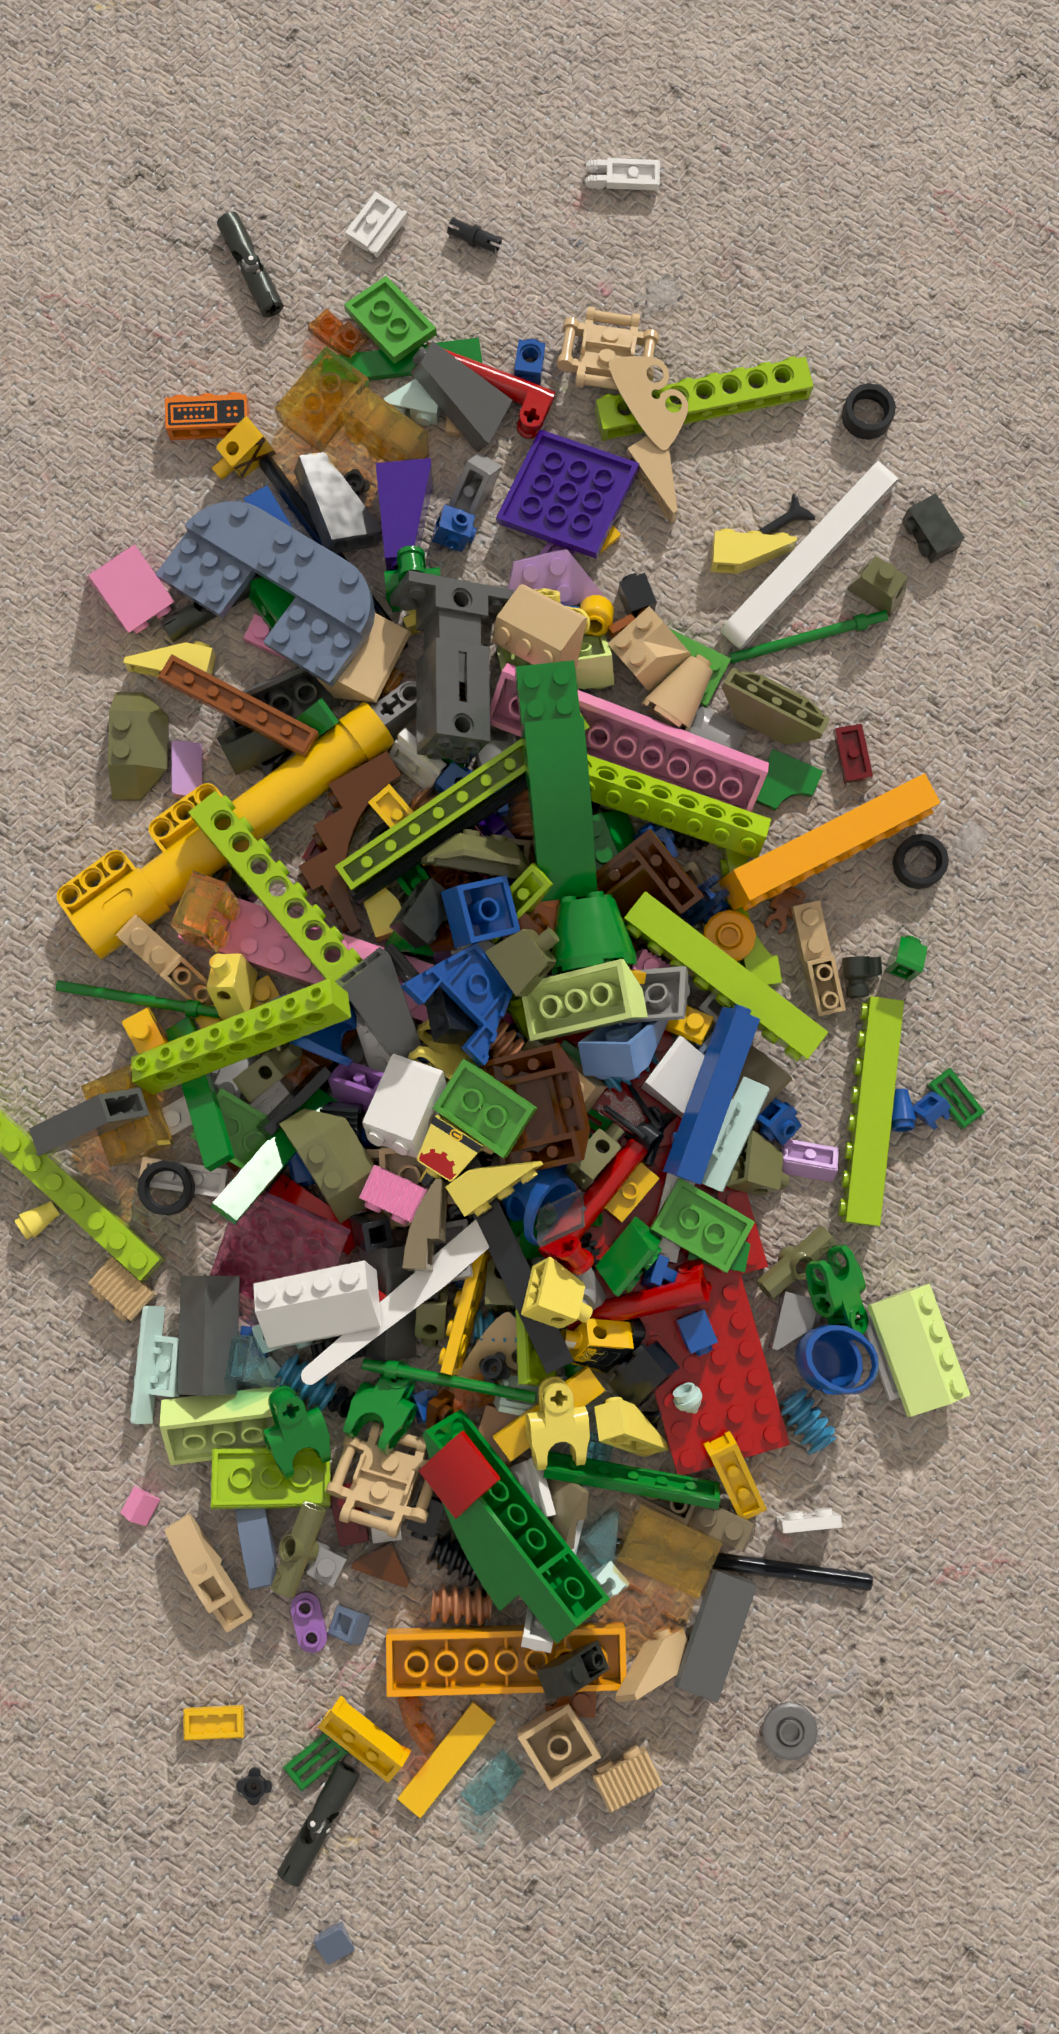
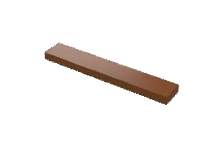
M172 654L157 677L160 682L306 758L319 736L317 730Z

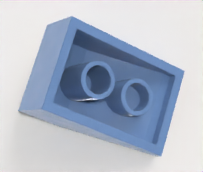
M668 1020L637 1023L624 1022L595 1029L578 1042L584 1076H595L597 1079L621 1077L622 1080L637 1078L649 1066Z

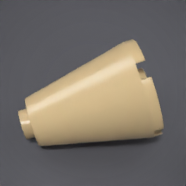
M699 654L696 658L689 656L643 699L641 705L643 707L651 706L648 712L661 722L674 727H681V730L689 732L713 673L712 669L709 668L711 662Z

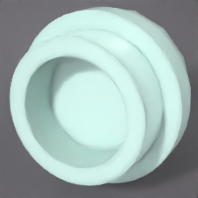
M691 1382L678 1386L673 1392V1402L676 1408L680 1411L696 1414L702 1400L700 1388Z

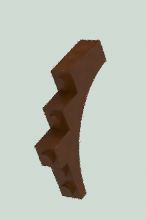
M387 751L328 784L330 793L327 794V797L333 808L337 809L339 807L340 810L314 824L315 834L312 835L320 850L325 848L326 851L298 866L301 874L297 878L305 891L310 888L313 895L321 890L325 891V893L321 894L324 902L329 909L335 908L339 915L336 918V922L342 932L348 931L351 937L362 932L361 926L352 909L347 884L335 866L348 857L354 833L360 821L371 807L368 802L388 784L393 787L401 781V774Z

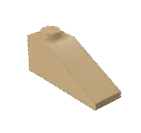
M646 436L627 448L626 459L639 463L637 477L670 524H672L676 520L678 509L669 453L670 449L661 450Z
M667 1626L653 1632L654 1637L643 1644L615 1695L617 1702L638 1700L678 1674L688 1644L683 1628L671 1630Z

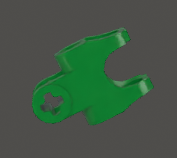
M405 546L397 551L398 570L384 571L387 603L390 606L391 593L409 570L440 576V567L426 568L425 553L420 547ZM390 606L393 613L402 612V609L399 607Z
M846 1245L833 1246L827 1253L828 1263L825 1260L811 1261L806 1266L805 1274L812 1305L819 1315L827 1317L828 1325L840 1324V1326H847L863 1334L868 1327V1314L864 1309L860 1296L866 1288L862 1270L850 1248ZM837 1253L845 1257V1267H841L837 1259ZM815 1268L822 1272L825 1281H821L816 1277Z
M398 1360L399 1365L409 1367L407 1363ZM382 1374L376 1386L364 1381L351 1401L343 1428L345 1435L354 1439L366 1423L370 1421L382 1422L384 1429L377 1447L380 1449V1452L388 1455L406 1435L416 1416L417 1405L408 1401L415 1389L416 1380L407 1378L401 1380L402 1377H397L396 1379L398 1380L395 1383V1379L384 1377V1374Z
M280 1386L274 1389L269 1396L268 1406L275 1425L262 1430V1435L267 1450L273 1456L281 1474L288 1480L293 1478L295 1474L292 1463L294 1456L303 1448H313L323 1464L331 1460L330 1435L325 1419L317 1406L306 1411L303 1401L297 1396L294 1389L289 1386Z

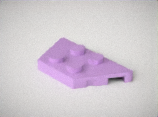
M566 548L512 562L507 589L514 590V592L522 584L533 590L541 588L556 590L560 592V604L568 606L579 604L586 597L592 595L603 596V593Z

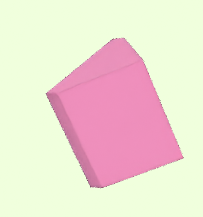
M134 1486L120 1513L130 1522L147 1526L161 1499Z

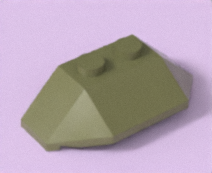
M732 668L721 686L736 720L784 745L820 739L830 721V718L823 715L821 710L811 700L762 674L739 671Z
M115 692L109 710L108 771L113 801H141L146 796V793L168 771L169 716L144 692Z
M463 829V834H454L421 859V864L493 877L507 875V879L515 881L530 866V863L517 844L507 842L508 837L491 834L490 839L480 837L479 831Z
M304 1108L279 1123L339 1223L363 1210L366 1201L360 1199L359 1196L374 1164L346 1118Z

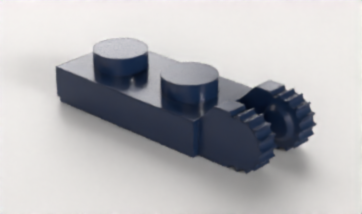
M716 874L704 883L696 886L704 897L678 915L691 927L699 923L717 908V904L730 895L728 890L724 889L719 891L712 899L708 896L706 890L715 886L720 880Z

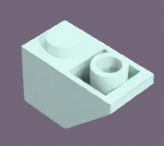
M416 379L384 397V412L390 418L395 420H413L423 426L438 424L441 409Z

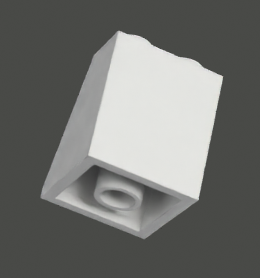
M679 1036L642 1085L641 1089L682 1118L704 1055L686 1039Z
M393 1053L362 1122L367 1139L376 1146L382 1145L393 1149L400 1155H409L417 1158L434 1116L439 1114L432 1108L447 1086L444 1072Z

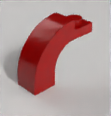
M283 1174L280 1175L265 1198L349 1255L356 1246L353 1241L350 1220L347 1219L339 1223L333 1211L326 1203Z

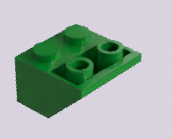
M636 1216L595 1266L610 1289L618 1297L624 1290L629 1293L634 1288L644 1272L642 1268L647 1271L656 1261L658 1254L662 1250L658 1247L662 1237L650 1230V1227Z

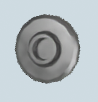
M785 1702L776 1705L770 1709L764 1718L762 1726L764 1742L770 1752L778 1758L789 1761L801 1759L810 1753L816 1744L818 1734L816 1721L810 1711L801 1704Z

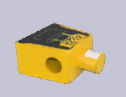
M589 1319L585 1323L582 1322L574 1331L566 1329L560 1331L574 1359L571 1363L581 1367L587 1365L589 1369L602 1373H608L634 1349L630 1322Z

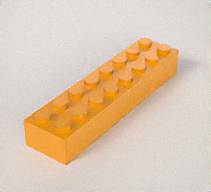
M924 773L734 869L719 880L718 883L722 890L727 889L730 893L726 898L733 911L743 907L744 911H747L764 900L779 895L791 886L794 887L806 881L807 878L831 868L836 863H841L854 856V854L876 845L881 840L888 839L901 832V830L921 822L926 817L934 814L932 808L941 802Z
M623 1622L582 1623L558 1644L553 1640L551 1653L521 1647L524 1625L388 1628L386 1633L387 1697L545 1693L536 1670L554 1658L597 1640L600 1643L610 1669L577 1692L618 1691L627 1675L625 1626Z

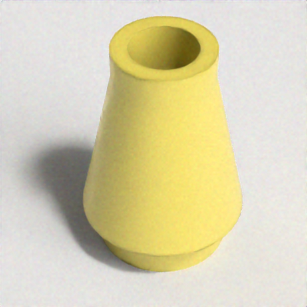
M49 1201L44 1205L19 1214L20 1217L14 1220L26 1240H28L32 1236L34 1238L37 1237L60 1214L53 1203Z

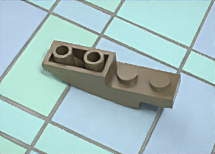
M637 1495L635 1498L742 1552H745L756 1527V1524L721 1506L717 1510Z

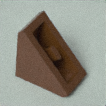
M389 1541L355 1558L351 1569L404 1588H407L410 1577L393 1541Z

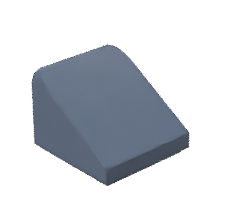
M337 1605L328 1634L350 1645H361L371 1616Z
M342 1921L316 1934L313 1942L327 1965L355 1951V1947Z

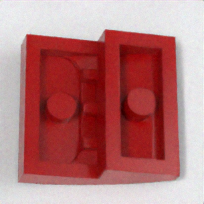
M464 1430L447 1443L419 1470L420 1474L455 1519L461 1516L501 1479Z

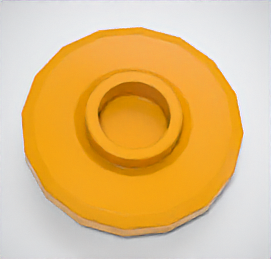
M727 910L718 912L709 919L704 927L703 936L736 961H741L748 956L755 945L756 933L754 925L747 916L738 911Z

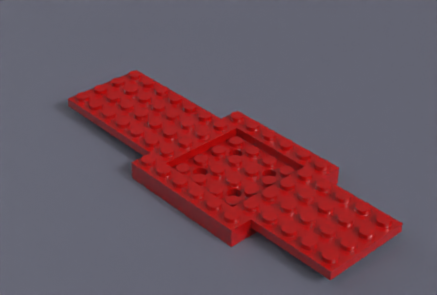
M594 1030L559 1037L554 1040L555 1043L561 1045L563 1040L567 1039L578 1047V1042ZM664 1030L655 1050L659 1063L674 1044L671 1032ZM650 1062V1071H642L640 1073L641 1078L632 1079L631 1083L648 1108L655 1106L662 1113L672 1112L641 1089L642 1085L657 1067V1065ZM622 1081L620 1082L622 1092H618L614 1088L609 1091L606 1087L592 1108L613 1120V1124L618 1125L621 1129L633 1135L630 1130L603 1110V1106L607 1105L635 1127L642 1122L650 1123L627 1088V1084ZM587 1113L589 1120L599 1126L602 1125L601 1121ZM678 1115L663 1132L664 1138L659 1145L653 1166L645 1165L660 1179L622 1223L604 1209L602 1211V1226L590 1227L586 1231V1233L590 1232L593 1235L590 1240H596L598 1244L594 1246V1250H599L600 1255L595 1256L596 1259L600 1260L635 1216L648 1227H651L654 1222L667 1175L663 1170L671 1150V1134L678 1131L682 1120ZM590 1128L589 1133L593 1135L596 1131ZM624 1137L618 1143L621 1149L629 1141ZM695 1183L694 1187L755 1222L747 1193L731 1189L727 1185L723 1192H719L702 1183L701 1185ZM754 1223L745 1242L751 1244L745 1273L768 1267L756 1223ZM680 1247L677 1262L668 1261L667 1267L678 1272V1268L683 1263L689 1261L687 1260L689 1252ZM704 1264L703 1272L706 1280L711 1282L712 1285L709 1302L639 1317L646 1329L645 1338L640 1345L645 1343L649 1346L658 1341L680 1367L654 1392L658 1410L662 1414L661 1420L677 1475H687L715 1467L704 1447V1443L708 1441L710 1443L719 1437L725 1436L724 1433L729 1431L735 1439L743 1458L790 1445L741 1274H745L743 1272L729 1269L728 1273H724L712 1265ZM596 1269L594 1274L606 1295L605 1299L617 1297ZM643 1274L629 1293L624 1290L620 1296L649 1289L640 1285ZM699 1309H704L718 1342L712 1345L714 1350L697 1356L696 1352L688 1353L675 1320ZM691 1382L700 1388L702 1400L696 1414L680 1411L676 1408L673 1402V1392L681 1384Z

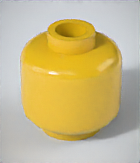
M600 595L586 597L579 606L580 609L587 613L590 619V628L586 634L598 637L605 635L608 632V626L613 624L614 607L606 597Z

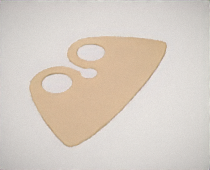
M643 356L618 357L609 360L611 375L633 416L652 442L661 450H667L677 437L688 412V402L685 396L678 390H666L661 393L659 399H654L651 395L653 390H660L668 383L669 371L667 366L657 358ZM650 366H658L662 369L663 378L660 382L653 383L648 379L647 370ZM669 396H676L681 400L682 407L680 411L676 413L668 411L665 401Z
M503 1313L487 1328L481 1336L483 1341L478 1340L457 1376L483 1381L484 1376L479 1368V1363L481 1359L495 1355L497 1352L505 1354V1362L508 1367L518 1370V1364L512 1359V1353L517 1349V1343H515L517 1333L516 1318L511 1313ZM496 1366L493 1367V1371L495 1372L497 1370ZM457 1388L452 1389L455 1397L462 1399L494 1400L495 1397Z

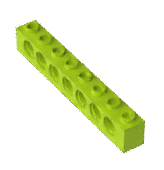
M793 356L772 364L771 362H763L752 368L738 367L731 372L723 374L714 372L703 378H685L678 383L666 384L660 390L655 389L651 395L654 399H659L661 393L669 389L681 392L688 402V412L683 423L684 425L806 400L810 398L814 386L806 357L797 358ZM782 378L786 383H780L776 379ZM755 383L761 388H753L749 384ZM724 389H731L735 393L728 394L724 391ZM606 394L600 397V399H596L595 416L602 441L645 433L621 394ZM705 394L708 396V399H701L697 395ZM669 396L665 401L666 408L672 413L680 411L682 404L677 405L671 402L674 399L680 400L676 396ZM620 410H627V411H629L631 414H629V415H622V414L619 413V411H620Z
M587 754L591 801L755 859L759 857L768 834L770 818Z
M214 791L188 812L192 820L325 980L331 978L335 982L360 963L362 958L353 948L349 951L342 943L345 938L335 926L329 928L323 921L326 915L317 904L311 906L305 899L308 896L305 889L298 882L293 885L287 877L290 872L280 860L275 863L269 856L272 850L262 838L258 841L251 834L254 830L244 816L239 819L235 815L233 810L236 807L226 795L220 797ZM222 819L231 821V825L227 830H218L216 828L217 823ZM242 840L249 842V848L245 852L234 850L237 842ZM256 863H266L268 865L266 872L263 874L253 873L252 869ZM276 884H282L286 887V891L281 896H273L270 893L271 888ZM293 906L304 908V913L300 918H291L288 915L289 910ZM314 927L323 931L321 938L315 941L307 938V932ZM335 949L341 953V957L337 962L330 963L325 960V954L329 950Z
M328 978L132 1056V1082L154 1095L351 1018L348 992L331 978Z

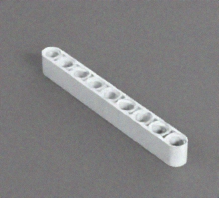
M877 461L721 628L720 633L739 650H742L896 485L899 478L881 462Z

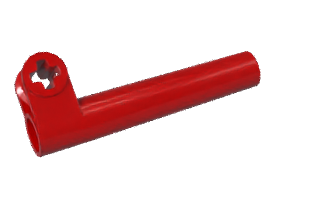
M444 349L512 399L513 402L522 405L517 423V432L525 439H534L539 429L542 428L546 415H548L556 391Z
M629 1139L539 1247L538 1251L545 1258L552 1257L568 1271L576 1275L587 1272L594 1263V1256L588 1250L581 1247L580 1239L646 1157L648 1151L636 1140Z
M700 1259L683 1263L678 1268L674 1283L605 1299L601 1306L592 1311L589 1319L625 1321L709 1302L712 1285L711 1282L706 1280L703 1272L704 1263ZM577 1320L567 1325V1328L574 1331L582 1322Z

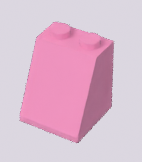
M132 545L86 576L127 633L132 630L135 634L139 633L149 626L148 619L154 615L159 619L172 610L169 605L174 600L136 545Z

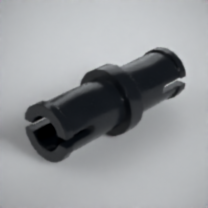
M455 217L450 220L449 224L458 227L459 230L448 226V235L467 241L471 247L478 246L493 254L498 253L500 248L492 245L490 242L501 245L502 237L482 230V227L477 224L472 226Z

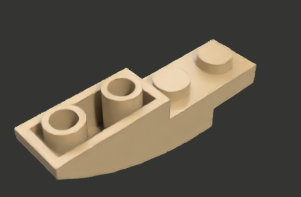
M820 900L791 906L796 933H794L817 1016L820 1017L845 1011L846 1008L835 956L831 954Z
M136 914L118 931L116 936L185 999L201 1001V1004L209 1005L212 1002L207 990L208 980Z
M191 1513L164 1529L166 1536L187 1579L208 1613H214L226 1633L250 1619L253 1612L221 1566L222 1559Z

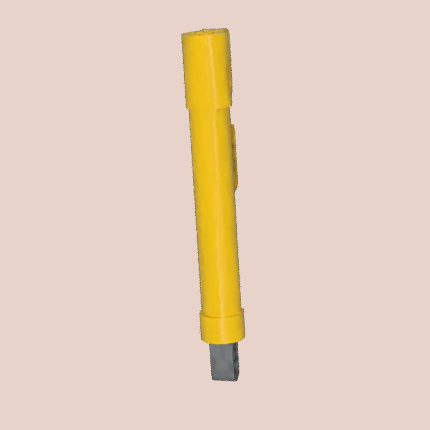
M407 681L401 684L372 707L366 702L360 703L341 717L337 725L316 739L306 758L299 754L294 755L231 801L236 807L233 810L235 815L239 819L244 816L254 830L251 834L257 841L261 838L263 839L328 791V784L394 745L392 735L416 718V699L407 701L410 697L416 696V682ZM205 783L198 786L150 822L148 832L162 850V853L146 865L136 868L122 851L112 850L58 890L56 899L59 905L67 914L83 940L101 960L125 944L116 934L134 914L148 926L170 911V906L229 864L191 817L183 820L191 809L214 791L220 797H223L213 784ZM222 819L217 823L216 828L218 830H227L231 825V821ZM169 830L167 835L160 837L162 832ZM244 840L237 842L234 850L245 852L249 848V842ZM124 863L119 870H115L117 865ZM101 880L97 886L92 887L95 881ZM77 897L74 903L69 904L72 898Z

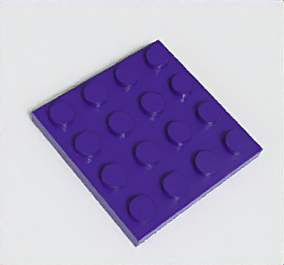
M539 429L496 516V523L597 559L639 471V463Z

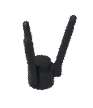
M632 1084L630 1086L627 1085V1088L650 1123L642 1122L635 1127L607 1105L603 1106V1110L633 1133L632 1135L623 1130L625 1132L624 1138L636 1140L648 1152H651L657 1148L664 1138V1135L660 1132L663 1125L654 1118Z

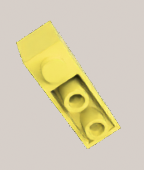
M728 528L715 531L712 540L710 572L739 574L793 551L797 537L790 536L787 533L767 535L760 531L741 533Z
M535 1161L471 1169L448 1184L446 1189L464 1217L474 1213L478 1217L492 1208L490 1202L498 1197L501 1201L515 1191L513 1189L515 1184L520 1181L522 1184H525L536 1177L538 1174L535 1170L541 1167L543 1163Z

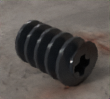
M439 1532L426 1559V1564L430 1565L436 1559L437 1570L448 1565L447 1575L449 1576L455 1570H458L459 1581L468 1575L469 1586H472L477 1580L480 1581L461 1548L458 1539L456 1538L450 1543L451 1534L447 1532L440 1538Z

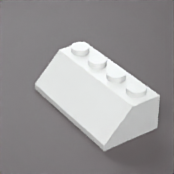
M365 1260L253 1284L255 1313L269 1349L382 1327L377 1270Z

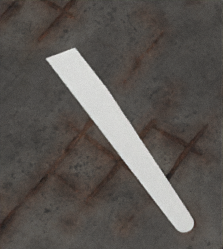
M474 1220L433 1256V1272H414L380 1302L382 1327L342 1335L302 1370V1381L308 1385L319 1381L445 1287L489 1248V1245L477 1220Z

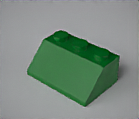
M611 811L592 816L596 871L634 841L633 836L636 834L627 813Z

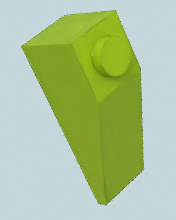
M532 863L510 886L518 919L524 913H532L553 886V883L535 863ZM500 937L492 939L491 941L494 944H497L503 941V938Z

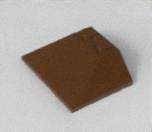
M651 828L596 871L597 891H603L604 895H612L622 919H624L645 891L677 916L704 897ZM578 897V898H576V900H577V899L587 898V897ZM629 935L634 950L644 942L641 937L635 939Z
M559 1043L491 1059L484 1066L480 1067V1069L537 1107V1110L507 1158L499 1156L501 1165L541 1161L543 1165L537 1170L584 1160L590 1132L589 1120L578 1071Z

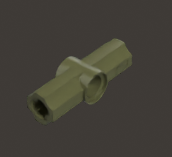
M820 1225L796 1247H785L778 1256V1262L762 1275L756 1284L773 1301L797 1279L806 1280L805 1270L807 1264L811 1261H819L828 1253L830 1248L836 1246L834 1237L826 1228Z
M304 1501L291 1534L285 1535L280 1541L279 1555L281 1561L270 1588L275 1593L294 1598L306 1565L312 1564L316 1560L319 1552V1545L316 1539L327 1512L323 1507Z

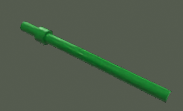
M886 610L868 615L861 613L854 615L852 619L732 652L728 654L729 658H731L730 663L734 664L852 630L856 632L866 630L870 625L888 621V614Z
M58 980L56 983V991L183 1012L185 1016L198 1018L200 1015L220 1019L215 1006L201 1004V1001L188 999L186 1002Z
M364 1358L362 1363V1370L382 1373L387 1378L396 1379L397 1377L532 1404H535L537 1392L403 1366L399 1365L398 1361L387 1359V1362Z

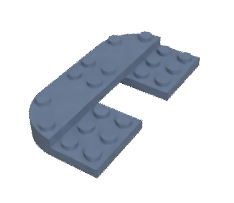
M226 501L210 505L197 512L184 525L187 532L156 572L159 580L222 619L256 573L295 596V599L263 642L271 650L333 687L369 637L374 624L375 609L372 593L360 571L347 560L252 504L240 501Z

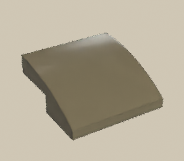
M751 1045L732 1099H734L743 1077L768 1086L770 1091L761 1108V1113L791 1082L792 1077L769 1057Z
M546 1478L556 1515L550 1516L547 1519L568 1546L574 1549L577 1521L586 1519L589 1491L576 1483Z

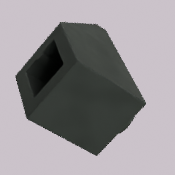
M597 1640L554 1658L536 1670L547 1700L573 1695L610 1668Z

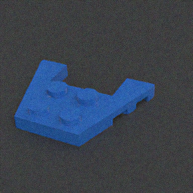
M474 943L404 982L400 987L418 1005H421L440 986L478 1025L477 1030L461 1049L481 1067L489 1059L488 1052L490 1046L496 1040L498 1034L496 1032L500 1019L505 1015L513 991L485 951L477 943Z

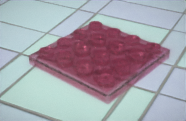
M264 1191L235 1225L228 1221L210 1276H240L239 1293L254 1299V1283L338 1266L351 1229Z

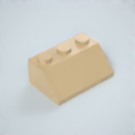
M522 584L518 586L497 615L492 643L533 665L574 660L576 669L587 617Z
M375 613L374 624L369 637L334 686L331 687L318 678L317 680L334 698L376 703L411 633L407 629Z

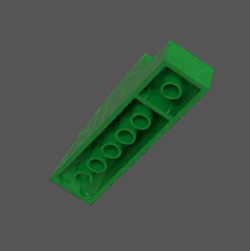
M575 661L516 666L514 671L535 862L537 867L553 883V886L541 902L559 900V898L566 896L586 897L587 893L597 891L584 716H580Z
M460 1409L424 1431L423 1438L429 1459L464 1430L501 1479L456 1519L443 1504L451 1526L474 1572L499 1612L520 1596L555 1643L558 1644L608 1602L610 1598L465 1412Z

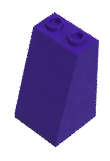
M431 458L376 463L387 571L398 570L397 551L405 546L421 547L433 488Z

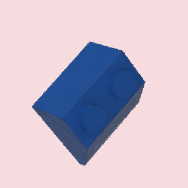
M507 875L455 886L441 892L455 948L500 938L521 931Z

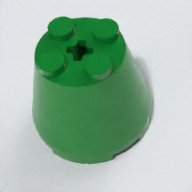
M603 891L587 893V898L576 900V896L559 898L554 932L560 941L552 947L551 954L556 959V964L551 969V976L619 959H624L626 964L631 967H637L636 952L612 895H604Z

